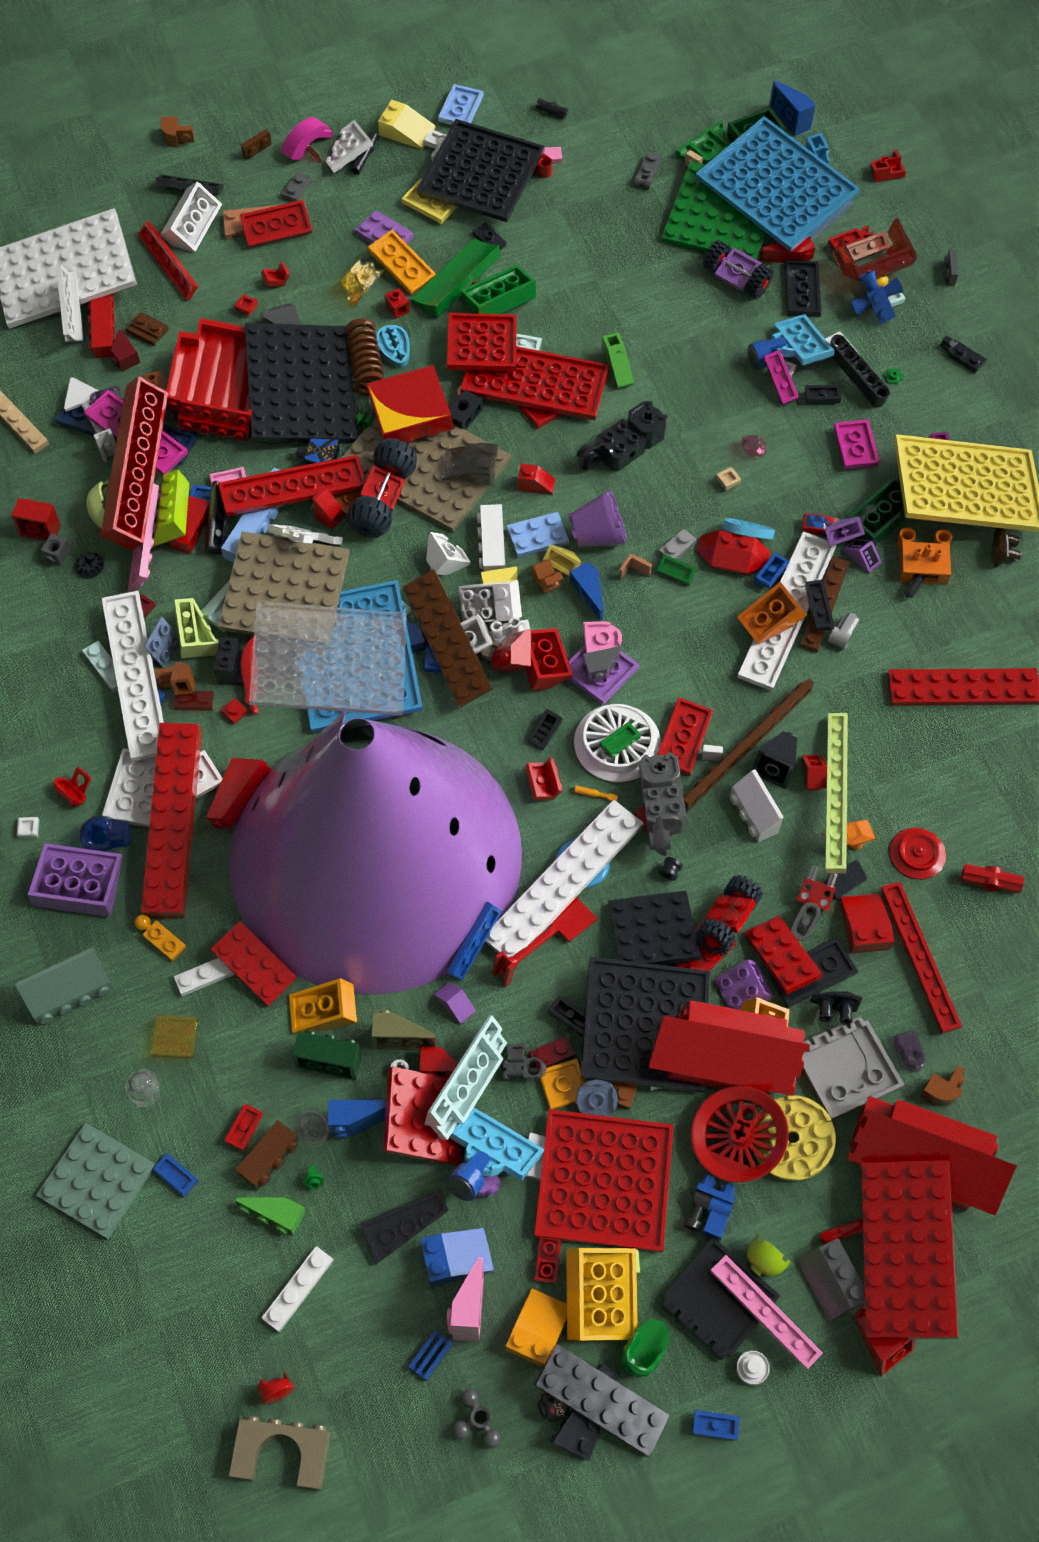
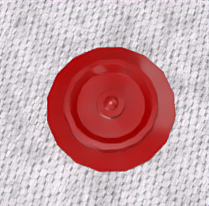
M909 828L901 831L894 837L890 845V858L894 867L901 874L911 879L924 880L934 877L942 870L946 862V850L942 841L934 833L922 828Z

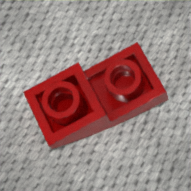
M540 1237L535 1280L556 1283L561 1239Z

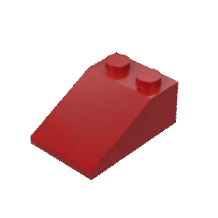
M880 893L841 897L840 901L850 954L890 950L894 943L891 922Z

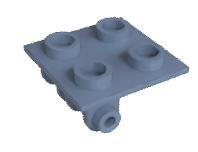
M160 616L144 645L151 654L153 664L158 662L162 668H165L179 643L178 635L166 620Z

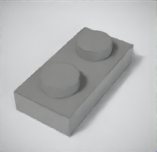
M683 529L659 549V554L661 556L665 554L678 560L696 544L697 539Z

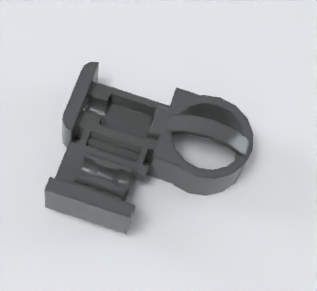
M526 1043L509 1044L508 1060L510 1062L507 1060L503 1062V1067L506 1068V1071L503 1072V1077L510 1080L512 1076H523L525 1079L538 1080L545 1075L546 1064L536 1057L526 1059L524 1050L529 1048V1045ZM533 1062H540L541 1068H530ZM530 1072H539L537 1075L530 1074Z

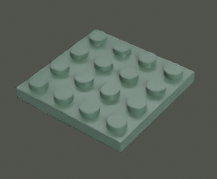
M85 1123L36 1196L104 1238L109 1239L152 1174V1169L156 1164L88 1123Z

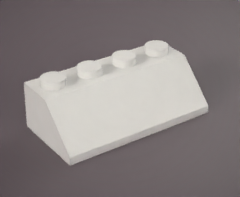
M199 182L194 183L184 192L160 236L174 247L195 252L222 204Z

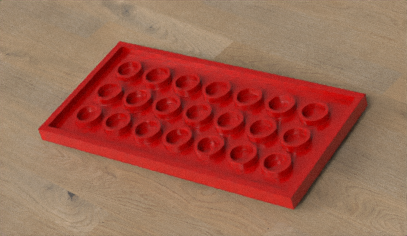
M516 346V371L466 370L460 394L467 390L480 398L595 421L609 371V364Z
M949 1160L862 1163L866 1338L959 1339Z

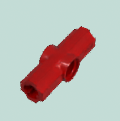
M964 864L961 872V881L982 885L983 889L988 891L1005 890L1020 894L1024 885L1023 876L1002 872V869L996 866L983 868Z

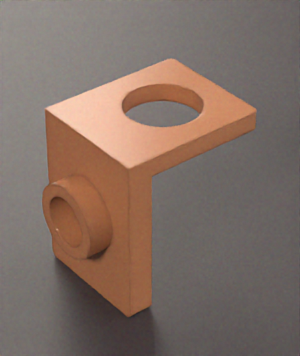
M630 554L620 568L619 579L624 577L630 567L649 577L652 564L646 562L641 557Z

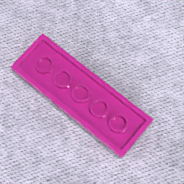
M107 390L84 412V415L101 429L107 430L110 428L114 439L117 440L124 401L110 390ZM163 430L156 464V471L162 475L168 473L188 454V449Z

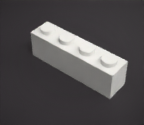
M502 504L480 505V512H477V523H481V527H478V538H482V542L478 543L479 553H482L483 558H479V568L483 569V572L504 569Z

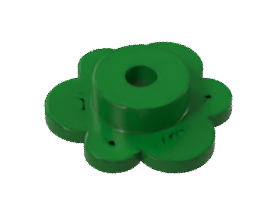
M889 368L884 374L889 384H899L900 381L904 380V375L899 369Z

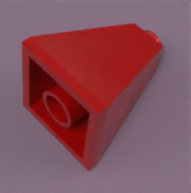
M861 1307L855 1313L856 1325L881 1377L915 1349L916 1339H867L866 1308Z

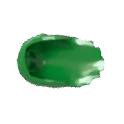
M652 1318L650 1321L645 1320L633 1332L629 1341L623 1346L620 1359L628 1374L637 1378L646 1377L660 1363L670 1341L668 1335L670 1330L666 1328L667 1325Z

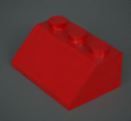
M557 628L531 630V666L525 668L532 691L550 689L573 676Z

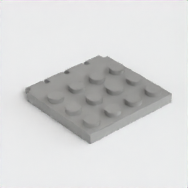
M861 1016L853 1018L852 1024L848 1025L849 1029L843 1024L829 1029L831 1037L827 1031L812 1037L813 1045L808 1039L804 1041V1043L810 1044L808 1052L805 1051L803 1053L804 1066L802 1070L831 1120L862 1107L868 1096L879 1099L904 1087V1083L869 1021H864Z

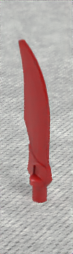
M253 636L246 644L241 658V672L246 693L245 703L250 706L251 715L259 714L257 705L261 699L257 689L259 670L255 655L256 636Z

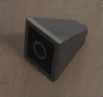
M783 731L761 746L752 770L755 769L760 778L786 789L796 764L797 737L793 733Z

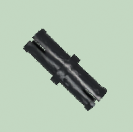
M541 98L537 100V109L544 110L550 115L555 114L564 119L567 117L568 114L566 112H568V108L556 105L555 102L550 103Z

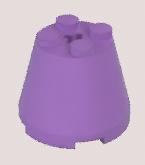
M612 491L599 495L568 514L570 523L574 526L572 534L574 539H577L579 548L612 546L626 543L627 536L618 507H616L618 505Z

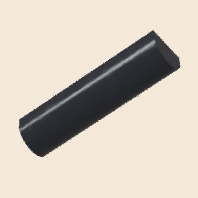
M217 480L213 481L211 485L204 549L205 552L210 554L222 553L221 547L225 543L227 516L218 487V482L220 481Z
M559 995L547 1010V1013L583 1037L585 1012Z

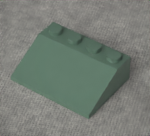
M93 947L15 983L16 988L38 1025L48 1023L54 1017L60 1014H67L73 1008L79 1005H86L91 999L105 996L110 990L114 989Z

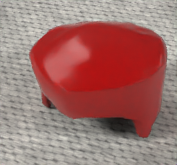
M283 1373L282 1379L275 1378L268 1382L260 1379L259 1384L257 1383V1390L263 1405L282 1401L295 1389L286 1373Z

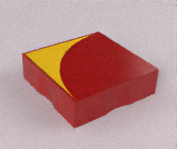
M434 365L367 383L370 400L375 415L378 418L383 440L393 438L407 443L420 437L432 436L454 429L451 413Z

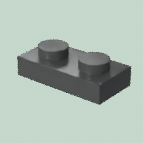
M296 172L283 191L282 198L291 202L299 201L312 182L311 176Z
M949 249L948 255L944 258V266L947 267L945 279H948V286H955L958 278L956 249Z

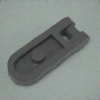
M654 152L646 154L635 177V186L642 185L647 189L651 188L660 166L661 157L659 154Z

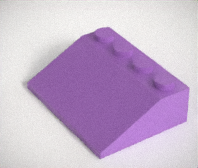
M45 843L28 892L32 906L110 917L116 898L122 854Z

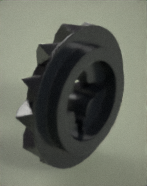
M96 552L81 553V557L76 558L74 566L80 576L92 578L102 572L104 561L102 556H99ZM86 561L92 563L93 568H91L89 565H86Z

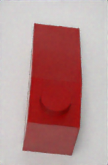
M807 237L790 252L778 242L763 247L760 260L761 262L785 263V260L809 261L814 257L815 246L811 239Z

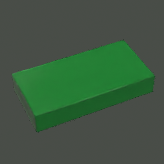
M663 554L656 571L690 585L697 568Z
M627 722L599 742V746L612 759L640 739L641 734L630 722Z

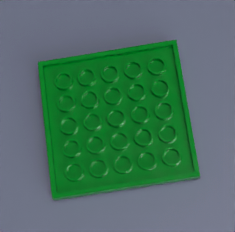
M690 161L663 231L661 241L707 252L713 242L715 243L716 240H720L729 245L731 250L734 247L758 260L767 233L696 178V173L705 164Z

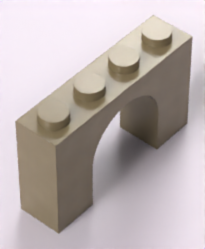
M246 1416V1420L239 1419L229 1477L254 1482L259 1454L264 1445L274 1438L287 1437L294 1440L301 1451L297 1486L299 1488L322 1491L331 1433L326 1431L325 1426L313 1425L312 1429L303 1428L304 1424L298 1422H291L290 1426L281 1425L282 1421L276 1419H268V1423L259 1422L260 1418L254 1416Z

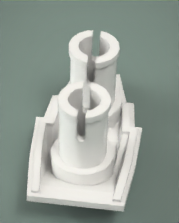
M517 617L511 618L508 623H503V625L499 621H494L491 624L492 631L489 632L492 641L502 644L510 635L530 629L529 621H520Z

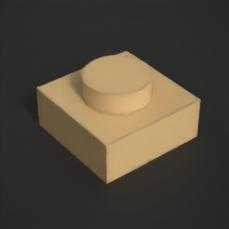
M689 150L686 153L685 166L688 167L690 161L702 164L703 157Z
M732 467L718 473L716 479L725 491L741 484V478Z

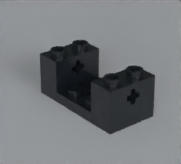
M219 637L214 671L217 682L220 685L244 686L241 672L243 650L240 648L238 638ZM275 641L274 652L255 650L257 666L262 667L259 671L257 687L293 689L297 660L294 642Z

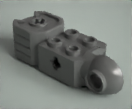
M668 752L666 756L654 755L649 757L645 754L639 761V773L650 850H655L660 855L666 856V849L671 848L670 835L680 834L687 830V815L682 785H680L678 757L671 752Z

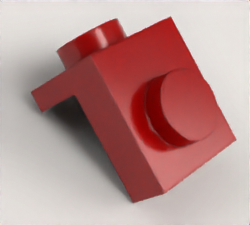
M280 262L278 269H262L261 276L266 286H285L289 278V270L283 262Z

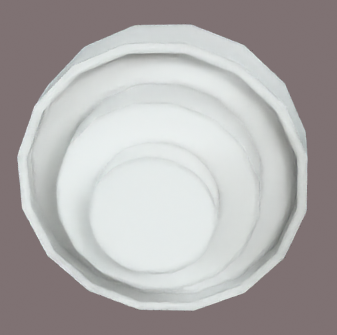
M758 1351L743 1353L736 1364L738 1377L748 1385L761 1384L769 1374L767 1358Z

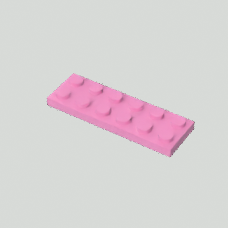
M153 484L144 544L133 550L127 592L137 591L138 588L141 589L144 580H147L150 570L148 565L152 558L150 549H152L154 543L152 534L156 528L154 519L158 513L156 504L160 499V493H158L159 486Z

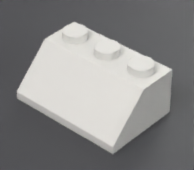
M754 769L732 787L730 800L733 805L738 807L741 819L748 824L750 835L755 837L757 842H760L779 833L783 815Z

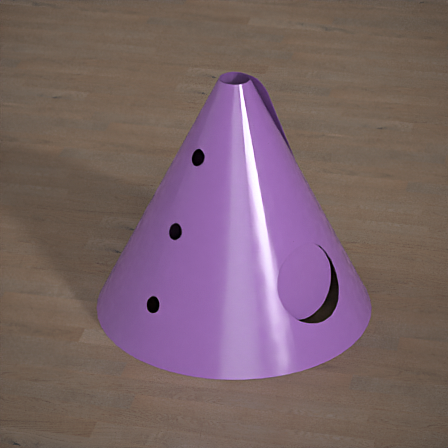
M344 711L312 741L291 752L274 765L249 799L235 824L231 840L229 873L232 893L246 927L297 976L317 985L341 978L354 985V993L382 994L413 989L449 974L447 972L449 966L486 902L502 910L497 921L511 907L521 873L522 847L516 816L501 786L482 764L463 749L447 740L422 732L438 739L445 746L438 744L419 733L409 730L411 728L406 729L405 727L361 718L351 719L343 724L346 711ZM364 727L362 729L363 732L373 738L367 747L354 750L343 745L340 740V734L343 730ZM313 750V753H312V755H311L309 761L307 762L308 757H309L311 751ZM284 774H285L284 780H283L281 786L279 787L280 782H281V779H282V777H283ZM413 777H417L420 782V790L416 796L411 795L409 790ZM259 798L258 803H257V805H256V807H255V809H254L255 803H256L257 799ZM454 817L459 823V830L455 836L451 835L449 829L451 819ZM490 855L495 859V868L492 873H489L486 867L487 859Z

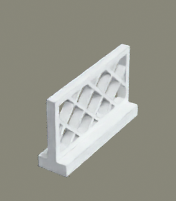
M56 265L65 342L84 341L76 272H68L62 265Z

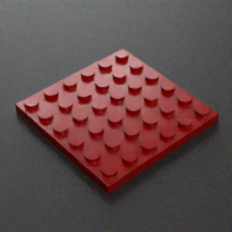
M549 1109L534 1237L663 1253L674 1125Z

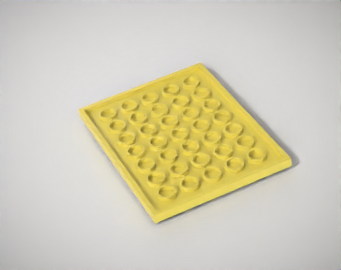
M896 434L894 443L905 518L1039 532V484L1032 450Z

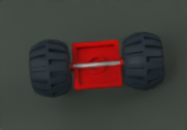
M385 439L375 448L373 455L374 465L370 470L359 498L349 507L348 522L350 526L364 536L377 538L389 530L392 524V511L406 481L404 479L411 476L416 469L417 456L415 450L409 444L399 439Z

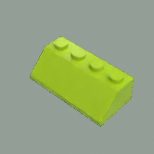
M179 470L164 474L159 484L158 493H160V499L156 504L158 513L154 519L156 528L153 533V546L185 536L190 483Z

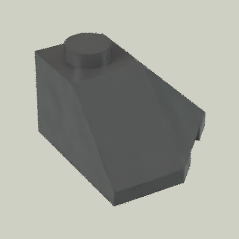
M293 303L271 308L270 311L264 310L261 312L263 317L275 324L300 325L296 306Z

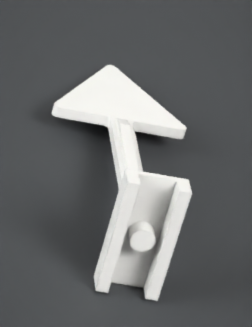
M71 377L64 410L67 412L82 406L84 411H86L90 407L89 402L97 400L103 395V392ZM90 420L97 433L94 435V438L105 463L107 462L106 457L115 454L116 442L110 428L103 431V429Z

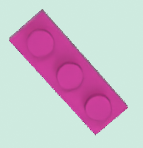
M778 350L765 355L763 359L782 405L797 400L799 396L781 351Z

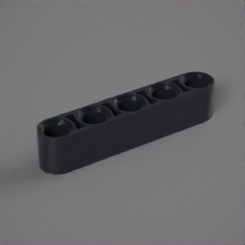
M840 334L834 335L829 343L834 349V356L831 357L873 406L882 407L890 395V390L844 336Z

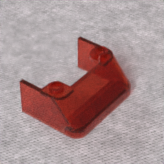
M898 218L894 219L887 231L893 246L887 249L886 256L858 266L843 238L838 241L833 255L845 277L861 282L859 276L874 269L876 279L910 267L915 263L917 253Z

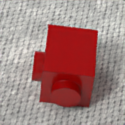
M399 288L384 295L385 306L395 319L410 313L409 301Z

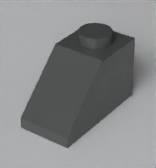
M620 646L583 654V666L588 682H599L608 677L620 658Z

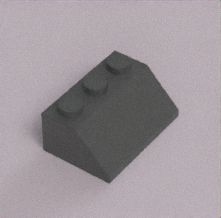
M838 1238L817 1248L797 1261L828 1322L865 1304V1287Z

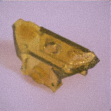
M360 260L355 262L339 281L348 294L350 306H357L362 296L369 290L368 288L384 273V269L376 271L373 266L374 264L366 262L364 265Z

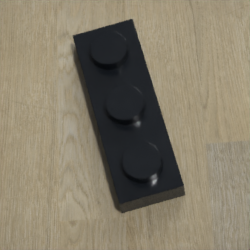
M823 579L806 581L804 587L815 631L834 630L835 624Z

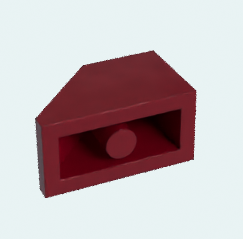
M119 330L111 348L113 355L111 360L114 366H118L123 372L139 364L140 360L131 342L123 331Z

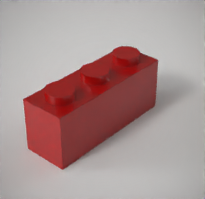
M193 496L189 497L185 536L169 541L172 549L188 554L192 553L208 522L209 501Z

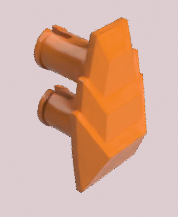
M868 820L847 823V845L851 846L853 850L861 849L862 843L875 840Z

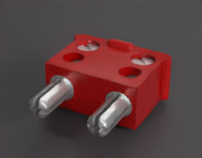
M812 866L809 876L804 878L796 899L803 903L813 902L820 909L829 911L836 889L834 883L837 874L835 873L833 877L834 873H831L826 884L815 880L818 867ZM811 884L812 887L806 888L805 885ZM828 890L831 893L829 895H825L824 892Z

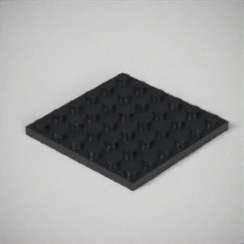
M455 119L419 184L417 194L507 223L545 151V146Z
M590 957L588 962L580 1079H598L613 1083L703 1093L705 1085L667 1078V1071L649 1068V1061L663 1016L675 1017L690 1000L709 1004L710 971Z

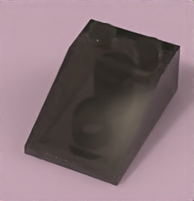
M476 443L446 449L441 480L494 486L498 461V444Z

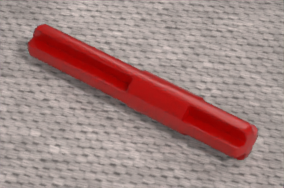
M863 1218L821 1232L819 1237L822 1244L825 1245L837 1238L841 1240L863 1232Z

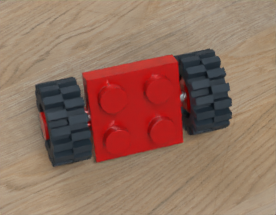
M735 875L725 887L724 895L718 896L695 935L696 940L699 941L698 944L700 946L703 945L704 950L708 949L709 953L712 954L714 952L717 956L718 954L720 956L727 954L735 941L734 933H739L748 916L762 898V889L757 887L758 883L752 882L753 879L750 878L748 880L747 876L742 878L741 875Z

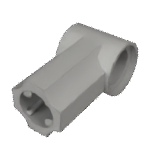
M851 612L845 613L838 626L834 627V630L831 632L828 642L845 650L859 622L856 615Z

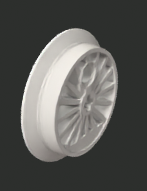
M610 704L594 709L581 720L574 737L575 753L581 765L595 777L609 782H628L640 778V759L645 754L649 757L657 755L661 745L660 733L652 719L641 710L624 704ZM607 714L610 724L602 717L603 715ZM613 715L618 717L617 726L614 721ZM597 719L602 726L594 723V721ZM622 719L625 720L624 724L630 722L635 728L641 727L637 729L641 735L649 733V737L641 736L640 739L612 759L606 755V752L601 747L595 752L591 751V748L598 747L599 742L621 727ZM591 728L597 732H589L588 729ZM586 738H589V739H599V740L587 742V739H586ZM638 743H644V744H650V745H649V747L647 748V747H645V746H643V745H641V744H638ZM635 750L640 751L644 754L640 757L635 752ZM626 751L635 759V761H629ZM621 754L625 764H618Z

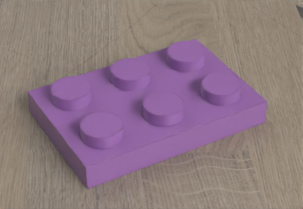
M377 210L355 229L356 235L371 244L390 230H393L406 244L414 238L413 232Z

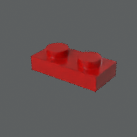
M244 1104L224 1140L225 1143L244 1152L264 1113Z

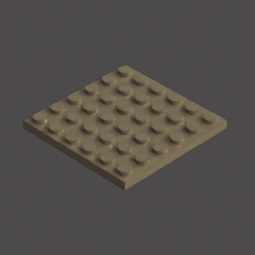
M242 531L221 613L219 630L329 648L350 549L316 543L293 542L286 538Z

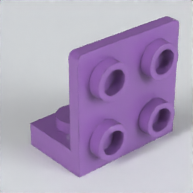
M745 960L715 979L728 1008L741 1010V1005L744 1001L754 998L768 1001L774 998L757 962L752 960Z

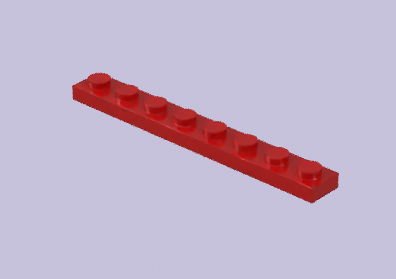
M901 882L882 886L881 892L941 1034L960 1029L962 1027Z

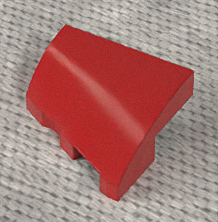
M894 150L889 157L884 155L879 160L870 163L874 182L906 177V170L901 164V155L897 150Z

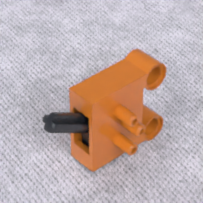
M908 527L901 529L896 545L899 548L900 582H910L904 591L907 598H913L923 583L948 584L951 576L950 542L952 539L949 531L939 530L935 535L933 543L914 542L916 533L913 529Z

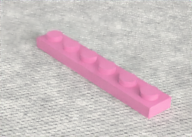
M727 1255L711 1269L710 1272L806 1370L823 1354Z

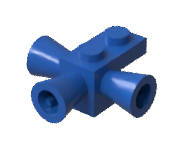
M874 269L860 275L859 279L867 290L864 291L865 297L850 301L856 316L868 307H871L879 324H883L896 317L888 297L904 292L898 278H894L883 287L877 284Z

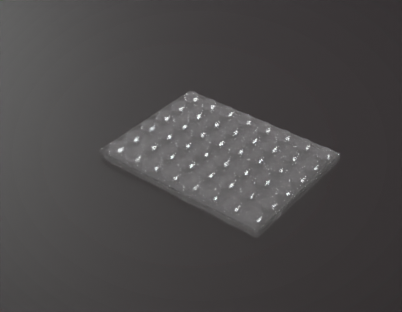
M257 601L249 705L403 716L407 613Z

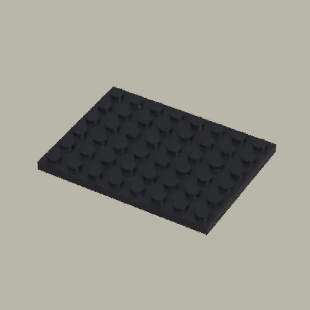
M245 323L250 410H252V441L309 442L310 439L339 440V443H354L357 440L351 362L345 334L346 326Z

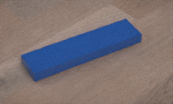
M489 902L485 903L447 970L449 974L463 981L502 910Z

